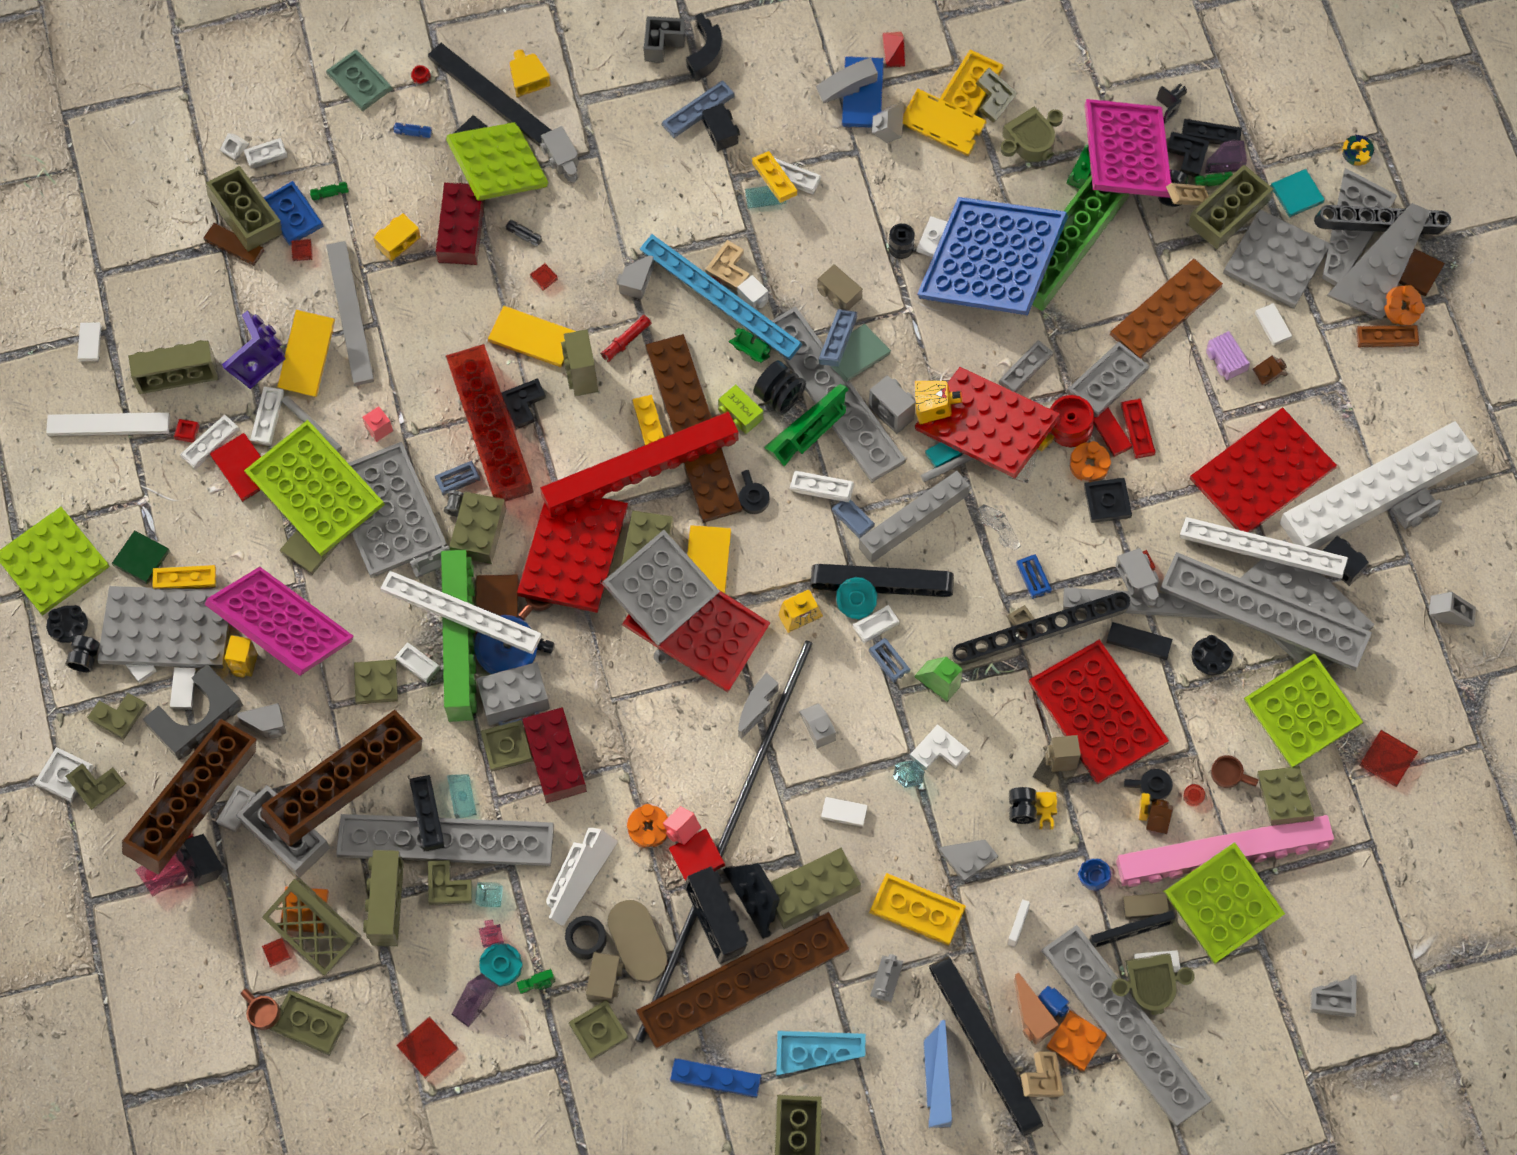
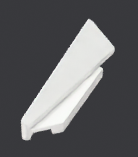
M588 828L583 843H573L546 899L547 906L551 908L549 918L559 925L563 926L617 844V840L602 829Z

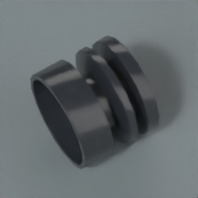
M777 360L769 365L758 378L753 394L763 402L770 401L769 406L775 409L777 413L783 415L797 403L807 383L803 378H799L798 374H790V368Z

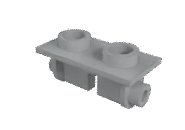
M442 545V548L417 559L414 557L409 563L416 578L441 568V551H450L449 546L444 547Z
M889 954L888 957L882 955L871 997L892 1002L903 961L897 960V956Z

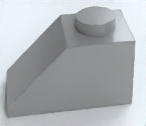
M900 102L873 116L872 134L886 143L902 138L904 104Z
M654 256L645 257L624 268L623 273L618 275L616 283L619 285L620 294L643 299L654 269Z
M1453 592L1431 596L1429 605L1430 616L1441 623L1468 627L1474 626L1475 606Z
M279 703L237 713L238 719L243 726L265 738L275 739L286 733Z
M819 703L799 711L816 749L836 741V731L828 714Z

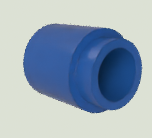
M1049 985L1038 996L1039 1000L1054 1018L1057 1016L1062 1018L1070 1009L1068 1007L1070 1002L1057 989H1052Z

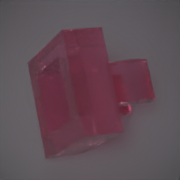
M493 919L484 921L485 927L479 928L483 948L497 943L504 944L500 924L494 925Z

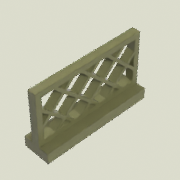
M300 878L293 879L285 892L262 916L267 923L324 976L330 972L353 944L357 943L362 937ZM291 892L297 896L298 906L287 907L286 897ZM303 908H309L313 911V921H302ZM287 909H298V922H287ZM275 910H283L282 923H276L270 918V915ZM313 923L314 936L303 937L302 924ZM317 923H325L329 926V936H318ZM298 924L299 937H291L288 934L287 925ZM329 938L330 951H319L318 939ZM333 938H342L347 943L342 950L334 951ZM303 939H314L315 952H307L303 948ZM319 954H330V964L326 968L319 963Z

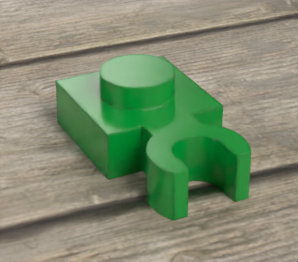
M548 969L532 975L530 979L517 982L520 994H524L534 988L535 990L539 988L540 990L547 989L556 981L552 969Z

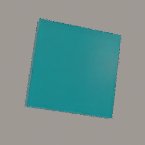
M1306 169L1271 183L1273 192L1289 218L1323 204L1325 201Z

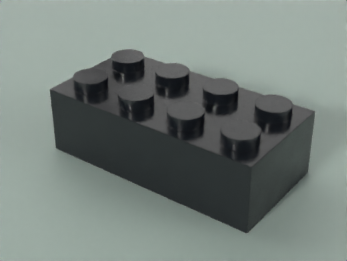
M710 866L687 876L684 888L718 963L721 964L742 955L747 947L748 937L745 931L739 928V917L736 911H732L729 906L730 897L727 891H723L720 886L722 881L719 873Z

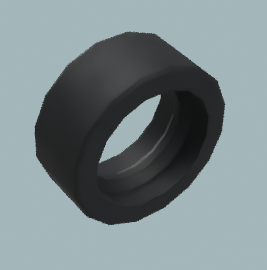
M583 915L575 918L569 923L565 931L568 950L580 959H591L594 952L601 953L606 946L607 936L604 925L592 916ZM584 925L594 927L599 935L597 944L587 950L578 948L573 941V934L576 929Z

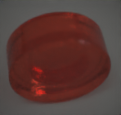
M1191 784L1186 787L1183 799L1190 806H1199L1205 799V791L1200 785Z

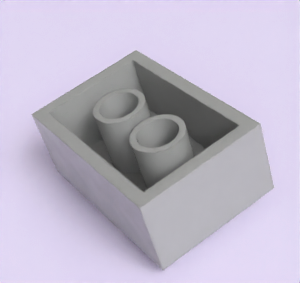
M538 662L476 678L489 725L497 724L499 721L504 722L534 714L536 711L541 712L550 709Z

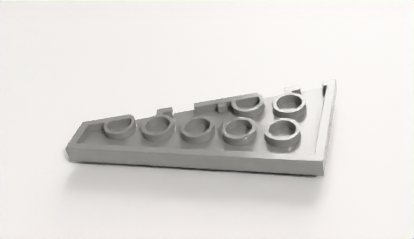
M1346 168L1344 169L1337 205L1391 208L1397 198L1396 194ZM1332 230L1322 279L1336 286L1354 266L1375 232Z
M1411 203L1326 296L1382 320L1385 315L1384 305H1387L1386 296L1391 289L1397 287L1430 211Z

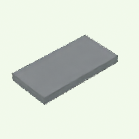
M1118 342L1067 389L1066 393L1086 399L1092 406L1094 416L1097 418L1149 369V365Z

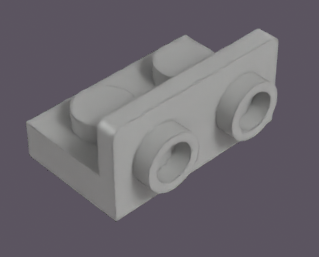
M1424 488L1393 506L1391 511L1404 529L1410 526L1414 528L1421 524L1424 518L1428 516L1431 518L1438 514L1442 501L1440 499L1436 501L1427 488Z

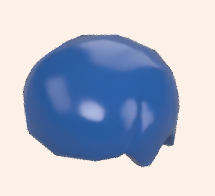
M1090 859L1081 864L1078 877L1084 887L1089 890L1098 891L1108 885L1112 872L1109 865L1103 860Z

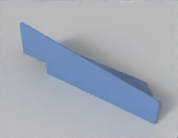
M942 1020L924 1040L927 1108H930L929 1128L951 1127L952 1124L945 1020Z

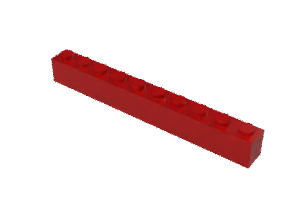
M728 411L540 487L541 496L551 516L555 514L561 515L568 509L581 507L592 499L598 500L612 491L618 492L630 484H638L644 478L649 476L655 477L667 469H675L686 461L692 462L706 453L712 454L724 446H732L739 440V431Z

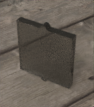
M1044 756L1033 774V778L1046 784L1047 788L1051 787L1063 794L1081 762H1078L1076 770L1051 772L1050 765H1046Z

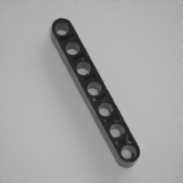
M1325 205L1315 215L1314 223L1320 229L1385 232L1406 209ZM1429 210L1430 213L1420 234H1441L1450 225L1451 216L1446 211Z
M814 564L811 567L810 587L816 590L837 591L844 581L858 577L871 582L876 592L882 594L950 597L953 595L954 574L949 571L835 564Z

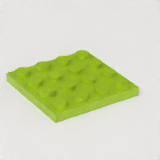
M515 122L448 134L446 137V141L478 201L546 188L549 183Z
M61 506L0 549V564L42 616L110 567Z
M1315 653L1244 698L1251 712L1292 768L1363 724L1357 712Z
M1235 842L1163 891L1213 964L1285 915Z

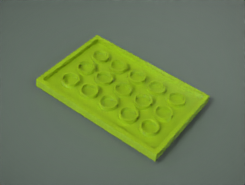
M306 420L244 470L249 478L321 557L385 505L380 497L309 420Z

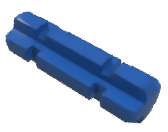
M396 122L394 124V133L401 135L405 133L404 135L416 137L423 135L424 138H430L432 128L429 126H423L422 128L421 125L414 124L403 125V123Z

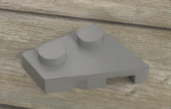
M986 840L939 848L941 855L963 883L998 859V855Z
M1357 975L1349 976V979L1340 982L1338 980L1331 982L1327 986L1313 988L1311 991L1310 1012L1355 1017Z

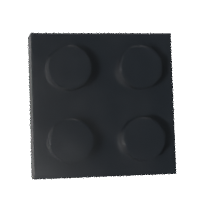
M1125 478L1084 483L1091 523L1132 518Z

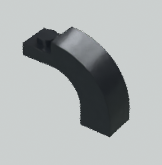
M703 13L695 15V22L698 31L706 43L701 50L686 57L687 69L695 82L707 77L717 68L723 52L722 33L719 25L712 26L709 18L706 19Z

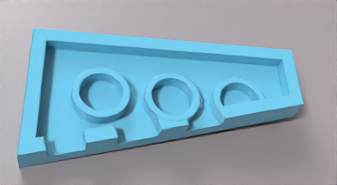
M778 1031L776 1076L865 1057L866 1034Z

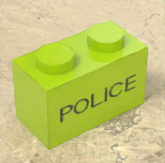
M736 384L718 399L719 412L723 414L729 411L738 431L742 430L747 434L764 420L763 410Z

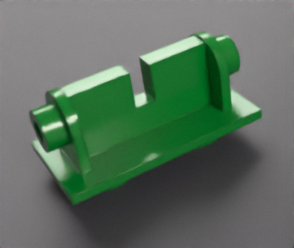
M737 328L734 333L736 337L729 340V343L735 349L743 351L756 362L762 363L770 358L771 348H769V345L758 338L752 343L754 335L743 328Z

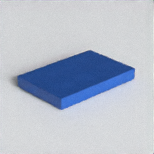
M294 181L263 197L280 219L282 236L289 246L324 227Z

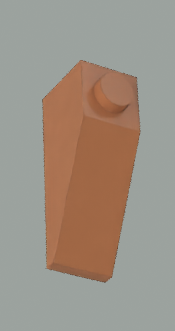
M1018 972L1015 974L1014 984L1022 1027L1024 1029L1023 1034L1029 1041H1033L1037 1045L1055 1032L1059 1024Z

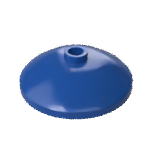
M501 615L505 619L532 629L525 621L518 617ZM480 632L477 633L474 649L476 658L480 665L490 674L532 664L537 654V647L533 654L514 646L507 648L504 642Z

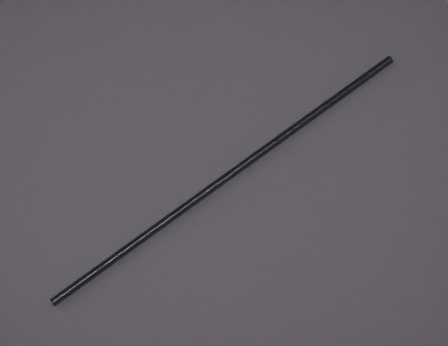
M805 640L717 846L721 857L725 852L813 645L810 641ZM693 906L651 1002L661 998L666 991L697 918ZM643 1024L635 1039L640 1043L644 1042L647 1035Z

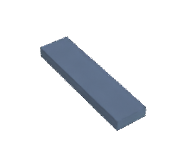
M722 80L662 121V126L675 138L702 120V110L721 103L725 104L735 97V93Z
M837 310L819 357L820 365L839 367L857 320L856 311Z

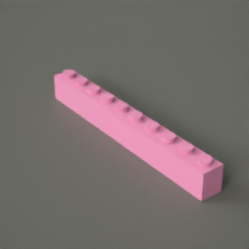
M1328 815L1314 817V821L1267 826L1118 855L1116 863L1122 886L1135 887L1145 881L1156 883L1166 877L1171 879L1180 878L1183 874L1190 873L1233 842L1237 844L1248 861L1260 863L1270 857L1280 859L1295 852L1296 855H1301L1309 852L1311 849L1317 848V851L1326 850L1333 843L1334 836Z

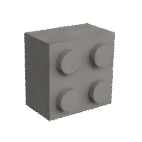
M887 375L870 389L869 408L896 434L914 420L915 398L909 392L906 393L896 379H891Z

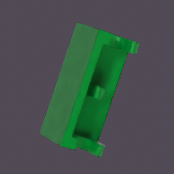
M1085 145L1066 184L1081 189L1091 175L1089 145Z

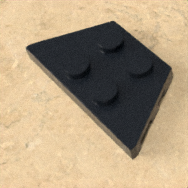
M760 863L725 867L723 871L762 939L770 937L772 932L769 930L771 922L775 921L776 909L778 908L780 898Z

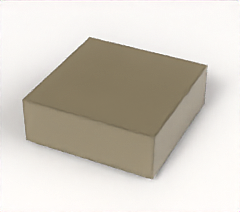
M1025 605L1007 616L1013 626L1035 619Z

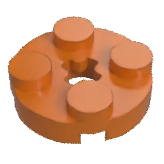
M1411 285L1394 287L1386 296L1387 305H1384L1385 313L1394 324H1414L1425 310V305L1419 292ZM1402 301L1406 303V309H1401Z
M1098 442L1083 443L1077 446L1071 453L1070 470L1081 481L1082 479L1089 482L1100 481L1108 473L1111 458L1108 451ZM1087 459H1093L1094 466L1086 465Z
M644 804L635 809L630 814L627 822L628 834L632 842L643 848L661 845L667 839V830L663 825L668 819L667 814L661 808L651 804ZM646 822H647V823L652 822V823H653V824H652V827H653L654 829H653V830L647 829V830L645 831V830H644V827H645V826H644V823H646Z

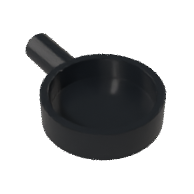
M749 470L742 471L741 474L745 486L739 493L741 508L747 513L759 514L765 511L769 505V492L765 486L753 483Z
M1151 769L1144 773L1141 780L1124 779V787L1140 788L1141 793L1150 795V801L1157 802V799L1165 800L1170 795L1173 782L1170 775L1164 770Z

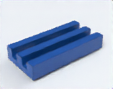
M1036 554L1016 561V565L1032 599L1038 595L1042 596L1044 593H1051L1052 589ZM1029 561H1033L1045 588H1041ZM1024 563H1025V565H1026V567H1027V569H1028V572H1029V574H1030V576H1031V578H1032V580H1033V583H1034V585H1035L1037 591L1034 590V588H1033V586H1032V584H1031V581H1030V579H1029V577H1028V575H1027V573H1026V570H1025V568H1024V566H1023Z

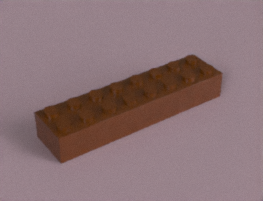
M393 710L262 805L261 817L290 847L420 752L422 737L396 710Z
M220 719L122 840V854L159 875L256 753L257 739Z

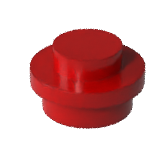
M418 65L413 68L411 78L417 84H424L430 79V71L427 67Z

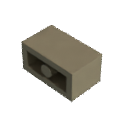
M835 264L817 279L819 293L824 297L827 296L837 309L849 311L862 299L863 288Z
M1078 735L1053 737L1051 739L1050 745H1047V753H1045L1046 765H1050L1051 772L1077 769L1081 756Z
M594 952L586 990L587 1000L598 1002L607 1000L608 1003L613 1004L614 997L618 998L620 985L617 984L618 976L622 977L624 964L620 961V956Z

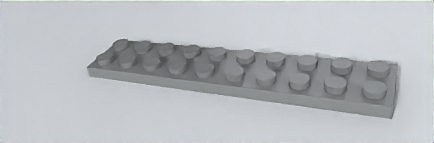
M797 307L771 320L802 343V346L791 360H788L782 354L780 355L793 373L798 374L799 378L806 380L805 390L815 404L839 384L848 388V392L845 395L846 413L831 427L871 483L906 463L905 457L851 382H845L831 366L819 364L820 352L824 345Z
M1177 552L1160 588L1165 593L1308 652L1315 653L1320 657L1356 671L1372 633Z
M340 815L336 855L341 858L369 859V857H373V850L399 851L402 860H450V862L551 866L554 823L439 818L445 848L424 852L417 817Z
M1078 925L1042 949L1043 954L1100 1029L1105 1032L1106 1037L1175 1127L1212 1101L1131 994L1128 992L1125 996H1117L1112 992L1111 984L1118 977Z

